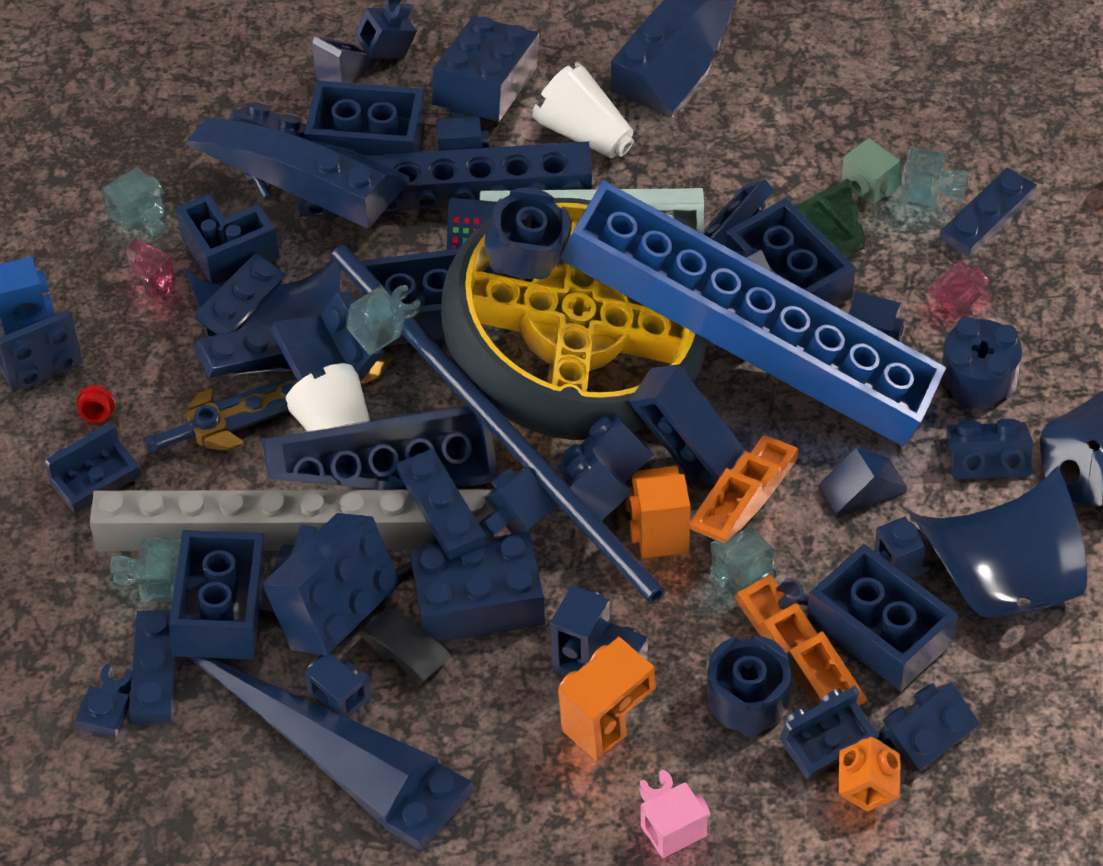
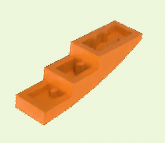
M763 434L751 453L745 451L732 470L725 469L689 522V529L725 544L746 525L780 485L798 459V448Z
M771 574L737 592L734 598L760 636L776 642L784 649L789 658L793 679L817 706L820 705V700L831 691L841 688L844 692L853 686H856L860 692L856 701L858 705L862 706L867 703V697L824 632L822 631L817 634L798 603L796 602L784 610L779 607L778 601L785 594L776 591L779 585Z

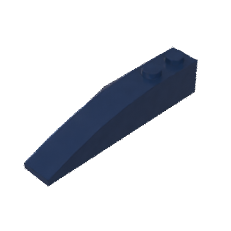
M663 0L611 60V91L672 118L709 73L715 51H718L721 44V36L725 27L727 28L732 9L738 0Z
M207 117L186 140L189 147L367 229L371 227L410 181L408 175L348 148L312 141L267 127L234 120Z
M467 405L262 439L268 479L380 490H407L397 472V463L432 448L457 488L490 483L498 477L492 432Z

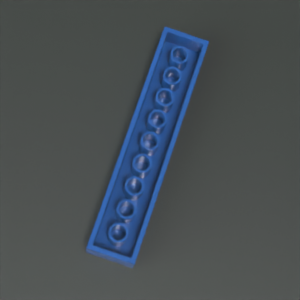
M604 180L580 218L560 257V260L903 447L922 422L946 369L940 363Z

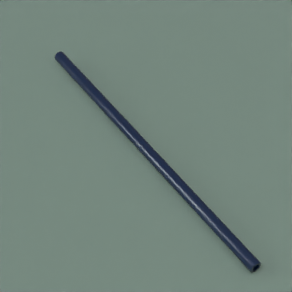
M340 245L332 252V259L521 465L531 470L544 490L648 603L654 604L658 602L665 593V589L351 250L346 245Z

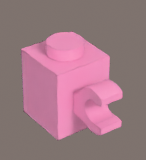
M665 770L659 772V782L663 786L660 789H652L645 779L640 781V794L643 800L646 801L641 804V827L662 859L706 837L707 818L710 817V811L704 798L700 794L694 795L686 782L672 789V777Z

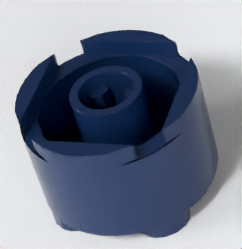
M517 188L510 191L508 196L502 200L500 198L496 202L484 239L485 251L490 259V266L495 272L522 279H545L549 277L551 271L560 260L571 225L567 210L564 206L561 210L553 202L554 197L535 188Z
M965 317L957 322L956 327L949 332L945 339L942 365L946 369L941 378L943 387L945 388L946 386L952 393L951 397L956 402L971 408L985 409L994 407L997 401L1004 398L1008 400L1012 397L1017 388L1022 358V345L1018 338L1017 330L1011 325H1003L996 321L974 319L972 317Z
M751 635V639L738 640V637H734L721 643L713 651L709 659L707 672V707L709 711L724 726L742 732L749 737L758 736L764 730L776 725L785 716L790 704L792 673L787 653L776 642L762 636Z

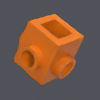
M872 736L840 750L839 795L867 812L900 798V753Z

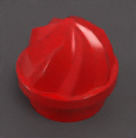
M91 384L80 391L76 400V406L83 420L98 424L104 422L113 414L115 399L112 392H109L105 385Z

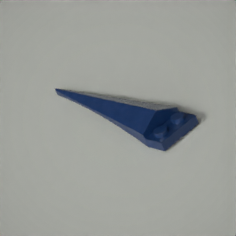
M189 657L192 662L238 697L304 753L388 832L420 851L426 848L474 792L472 781L440 764L435 756L213 658Z

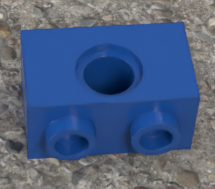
M32 256L0 264V318L5 336L55 315L50 294H42L50 292L44 269L36 271Z

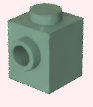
M867 138L843 157L841 182L847 185L856 195L862 196L874 205L883 197L890 196L897 190L900 184L901 160Z

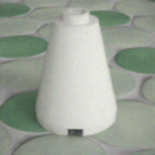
M575 62V69L568 65L554 76L541 93L546 98L542 107L540 108L537 104L534 106L532 117L539 124L576 142L589 141L590 149L609 158H613L616 155L622 157L634 143V139L631 138L633 129L586 68L579 62Z
M341 363L324 367L323 369L326 374L314 379L311 373L295 384L286 395L289 412L306 431L370 420L359 376L350 364Z

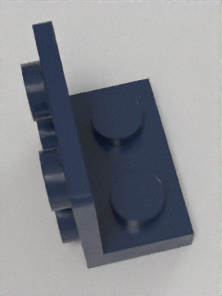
M350 291L337 292L321 315L274 321L269 327L298 382L311 373L314 379L326 374L323 369L324 367L341 363L352 365L359 376V380H363L384 353Z
M68 310L0 338V371L12 392L32 386L41 380L60 372L68 371L74 366L83 363L73 317Z

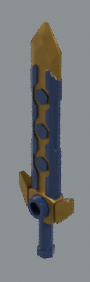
M384 352L363 380H360V384L362 385L380 378L395 356L392 353ZM295 376L214 404L212 403L214 395L212 388L200 392L187 407L186 423L155 435L143 437L144 448L148 455L158 452L160 449L190 438H194L196 443L201 446L206 445L208 449L231 450L242 446L243 440L232 433L289 411L286 395L298 383V380Z

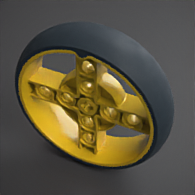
M580 198L553 199V202L561 210L564 206L570 217V231L564 249L591 200ZM490 219L473 232L463 243L449 267L442 290L441 318L446 344L453 362L504 417L524 428L555 438L586 440L591 435L589 433L590 429L598 420L603 417L610 419L615 414L634 432L646 427L647 424L629 403V400L639 386L615 392H587L589 371L607 365L619 353L670 363V365L679 364L688 373L693 383L700 372L705 357L707 339L646 306L630 303L626 295L562 261V265H557L551 271L548 278H534L531 282L483 272L490 266V259L486 254L484 239ZM481 324L521 332L530 350L541 360L549 364L547 382L527 373L510 361L493 344Z

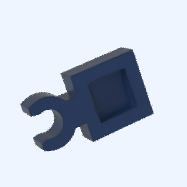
M106 664L100 674L102 687L89 686L75 718L77 729L114 738L117 737L129 709L130 699L126 693L131 690V669H126L123 678L120 680H111L114 675L112 665Z

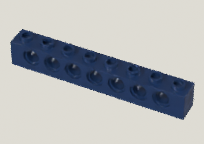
M589 141L364 155L404 173L410 178L409 183L384 212L448 208L450 198L480 200L481 191H512L517 188L592 190ZM297 196L299 217L337 215Z

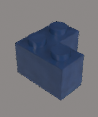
M210 194L176 207L181 238L211 283L219 284L230 279L255 253L269 262L279 258L275 227L259 204L227 218L224 217Z
M617 414L613 415L610 419L603 417L598 420L590 429L589 433L591 435L580 445L574 444L569 447L562 455L561 463L557 466L568 486L601 521L631 494L624 482L653 456L647 444Z
M571 585L550 622L552 669L565 674L579 671L590 661L598 648L603 645L608 646L618 637L622 638L647 660L648 637L641 635L633 628L620 627L610 623V599L603 597L595 590H584Z

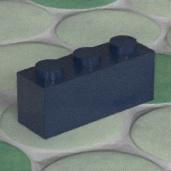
M679 364L651 368L629 400L632 407L695 486L717 483L726 468L732 469L744 450V447L734 436L733 431L723 422L712 408L709 400L702 395L691 381L688 373Z

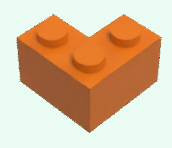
M678 466L637 470L630 477V487H627L631 494L624 500L626 511L631 513L632 520H629L632 544L639 543L642 559L689 553L690 501L685 475L679 474Z
M620 637L616 638L608 646L603 645L598 648L590 661L579 671L570 672L562 680L558 688L562 731L596 762L599 761L627 736L626 714L656 689L655 667Z

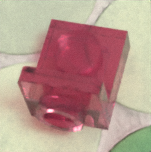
M135 238L126 247L130 269L135 276L143 280L147 300L155 303L162 294L167 293L172 288L176 280L170 255Z
M962 260L957 262L927 290L955 320L981 296L987 301L994 297L987 287L991 280L976 265L970 269Z

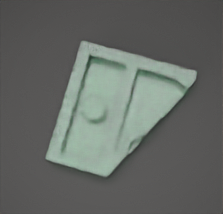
M848 178L795 206L846 258L864 249L865 236L862 225L859 224V212L857 204H854L852 184Z

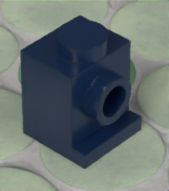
M906 516L877 527L874 549L876 553L910 578L929 571V565L924 559V552L927 550L926 540L922 532L912 522H909Z
M331 652L327 656L320 655L310 663L308 669L305 670L308 694L324 708L346 718L350 717L372 699L369 675L364 671L358 674L350 662L347 660L341 662Z

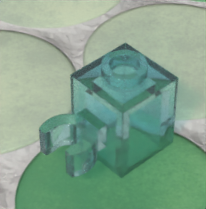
M910 147L902 173L899 203L936 210L940 193H945L953 200H964L965 186H968L970 173L965 170L945 172L946 153Z
M136 167L102 188L107 213L127 233L141 225H144L153 236L166 229V226L159 220L164 216L161 199L163 189L154 176L148 177L139 167Z
M381 285L350 304L346 328L369 355L399 338L404 318H411L419 312L421 304L419 300L411 304H404L400 301L407 296L408 287L406 285L397 287L393 291L392 297Z
M752 526L734 535L725 544L717 540L710 543L713 566L710 568L711 575L719 587H726L734 597L737 592L770 574L773 578L777 577L775 550Z
M166 537L140 539L138 559L133 560L126 556L111 557L110 573L114 574L113 585L123 587L137 582L141 602H172L181 540Z

